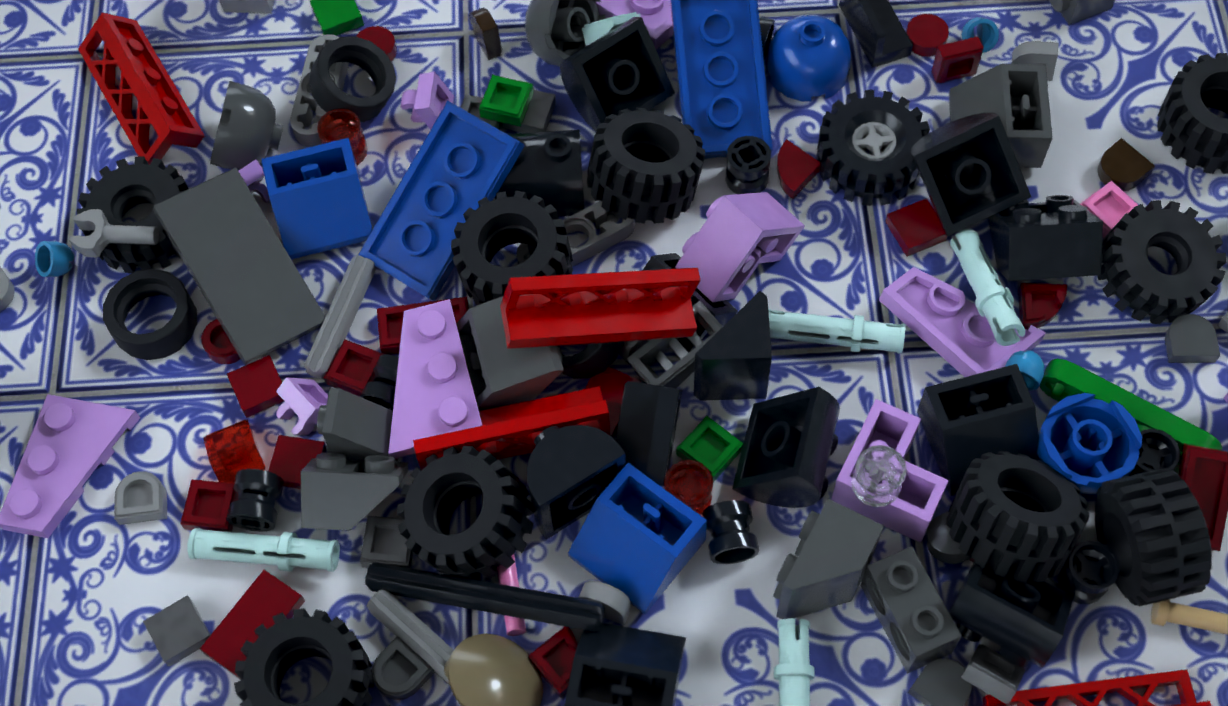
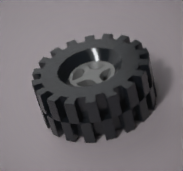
M865 90L863 98H858L856 92L847 95L845 105L840 100H837L832 104L831 113L828 111L825 113L822 126H820L816 160L821 162L819 174L822 180L825 181L830 178L829 189L835 194L840 189L845 190L844 199L853 202L855 196L863 197L862 205L871 206L873 198H879L880 204L886 205L890 204L892 194H895L897 199L900 200L907 196L908 188L914 190L918 185L920 174L911 155V148L917 141L929 134L930 127L927 121L921 122L923 113L918 107L912 111L908 110L910 101L906 98L901 97L898 102L892 100L893 93L888 91L883 92V97H874V90ZM866 149L872 151L873 155L868 154Z

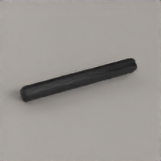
M371 563L365 577V585L374 592H378L380 589L388 590L396 596L588 631H600L605 618V608L598 601L390 564Z

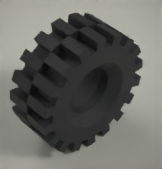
M144 156L135 157V163L129 165L126 159L116 161L118 168L110 171L108 166H105L99 170L103 178L97 181L91 177L87 182L86 186L90 194L81 192L78 201L82 208L77 209V215L90 209H100L110 225L157 227L159 230V240L156 245L109 243L101 252L100 259L102 261L105 259L108 266L115 270L121 265L125 273H134L136 266H139L141 270L153 269L152 265L160 263L163 269L172 265L168 259L170 256L175 254L179 259L181 257L155 215L154 208L147 217L137 222H123L122 218L135 205L143 203L156 205L188 190L189 188L182 175L180 176L177 169L170 164L166 168L160 159L153 158L151 164L148 165ZM82 230L85 236H89L94 232V230Z
M1161 200L1151 201L1145 208L1143 204L1134 207L1128 214L1126 213L1104 237L1101 263L1104 264L1101 266V275H1097L1098 281L1108 280V284L1102 290L1107 298L1115 294L1120 299L1114 306L1121 312L1129 306L1134 309L1131 318L1141 321L1148 314L1150 315L1151 324H1161L1166 318H1168L1169 323H1172L1179 316L1191 314L1218 289L1217 285L1223 280L1226 272L1220 270L1227 262L1226 253L1216 252L1223 242L1220 235L1212 238L1209 235L1208 231L1213 225L1208 219L1202 224L1194 219L1199 212L1189 207L1185 213L1179 211L1180 203L1170 201L1163 209ZM1154 246L1170 253L1177 264V272L1173 275H1167L1156 270L1148 260L1147 249Z

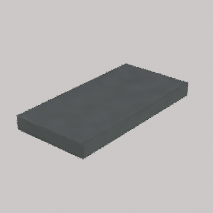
M236 167L154 205L155 215L244 365L250 364L322 326L326 316Z

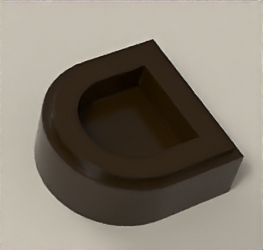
M483 7L470 12L469 18L473 32L487 59L491 60L501 56L502 47L498 26L488 9Z
M1121 138L1104 152L1098 164L1097 173L1104 185L1113 181L1121 190L1127 191L1135 188L1152 173L1155 165Z

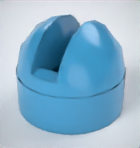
M976 17L967 21L962 28V40L973 38L974 27L977 26V36H979L984 47L982 53L990 51L996 45L999 38L996 24L983 17Z
M42 241L38 244L35 251V266L42 277L62 276L67 274L73 267L70 262L75 259V255L68 245L58 241Z
M1030 350L1013 353L1005 367L1017 364L1028 390L1038 389L1045 367L1041 357Z

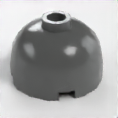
M531 0L526 11L525 31L532 51L547 64L560 67L563 60L586 47L582 32L584 25L606 19V15H599L598 7L595 3L601 2V0Z
M229 81L210 164L226 169L236 167L237 170H240L255 159L260 164L261 159L266 157L269 149L278 150L283 125L275 123L276 109L265 94L248 85Z

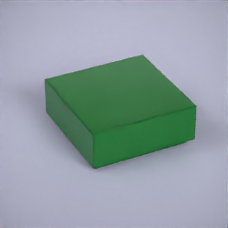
M354 0L309 1L323 35L332 34L337 36L364 26L362 15Z
M492 75L479 107L480 118L521 127L534 94L533 84Z
M706 416L676 448V455L711 483H714L741 453L743 443L710 417Z

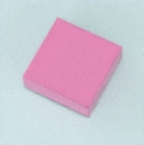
M1110 181L1080 203L1103 221V238L1126 213L1128 214L1134 207L1138 206L1113 181Z

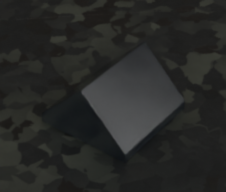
M759 291L695 353L693 395L700 401L766 399L772 352L768 298L763 292Z

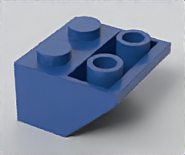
M349 138L261 159L268 195L282 243L291 260L363 242L368 239L373 227Z
M627 463L596 499L568 551V557L601 582L625 593L631 605L645 615L706 541L707 520L630 463Z

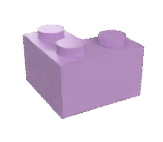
M767 192L723 195L715 200L707 210L706 217L708 219L700 231L693 234L682 248L684 254L675 268H698L701 281L697 288L710 301L718 302L735 299L759 264L780 261L805 225Z
M875 399L837 477L831 500L921 543L949 480L905 461L921 418Z

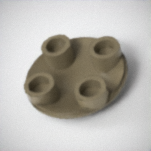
M494 634L470 636L458 644L445 663V675L449 680L450 688L456 700L461 706H540L542 701L543 683L539 670L529 659V654L523 648L505 637Z

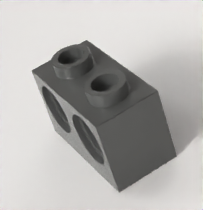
M911 546L868 565L860 586L907 674L928 665L936 659L952 654L962 635L913 547Z

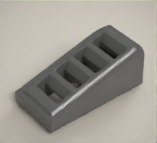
M701 301L692 306L695 320L700 323L710 337L703 341L696 332L692 337H686L695 347L690 353L678 341L680 337L649 340L627 358L633 370L645 384L677 388L694 372L695 353L723 327ZM669 347L680 359L674 365L664 354ZM655 361L666 371L659 377L650 367Z

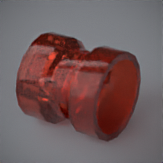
M334 109L324 114L319 120L317 127L322 144L349 138L357 165L360 164L367 155L368 146L363 135L359 117L348 109Z
M683 460L671 466L664 479V489L703 517V510L712 504L713 478L710 471L702 463L693 460Z

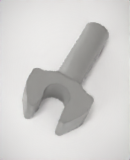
M90 209L74 216L73 220L80 230H94V232L89 236L77 235L68 238L76 251L86 257L98 258L109 243L156 245L159 240V230L155 226L110 225L102 210Z

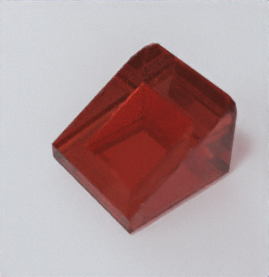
M248 419L203 437L209 462L219 482L234 484L237 471L242 469L265 470V463Z

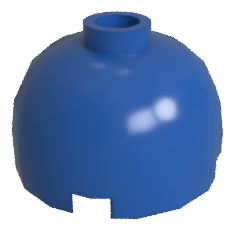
M801 15L788 20L774 33L766 58V67L773 87L786 97L801 102H811L813 96H822L826 94V99L834 96L842 89L850 74L851 52L850 42L840 26L829 18L819 15Z
M1082 393L1067 396L1052 406L1039 430L1037 453L1041 461L1058 471L1069 482L1074 483L1080 489V493L1093 495L1097 494L1098 488L1102 487L1103 482L1130 475L1139 458V450L1142 447V435L1135 418L1121 404L1113 400L1108 404L1102 400L1094 399L1096 394Z

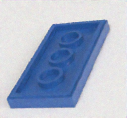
M670 0L682 124H689L695 130L694 135L700 136L703 142L702 148L705 149L704 159L727 157V150L731 142L743 136H755L762 139L768 144L772 153L773 147L758 0Z
M447 101L358 255L371 259L374 262V266L428 299L435 301L455 266L452 258L454 255L451 250V240L457 239L454 233L457 222L465 223L463 214L469 208L477 210L479 208V200L485 197L489 201L494 200L496 193H498L525 145Z

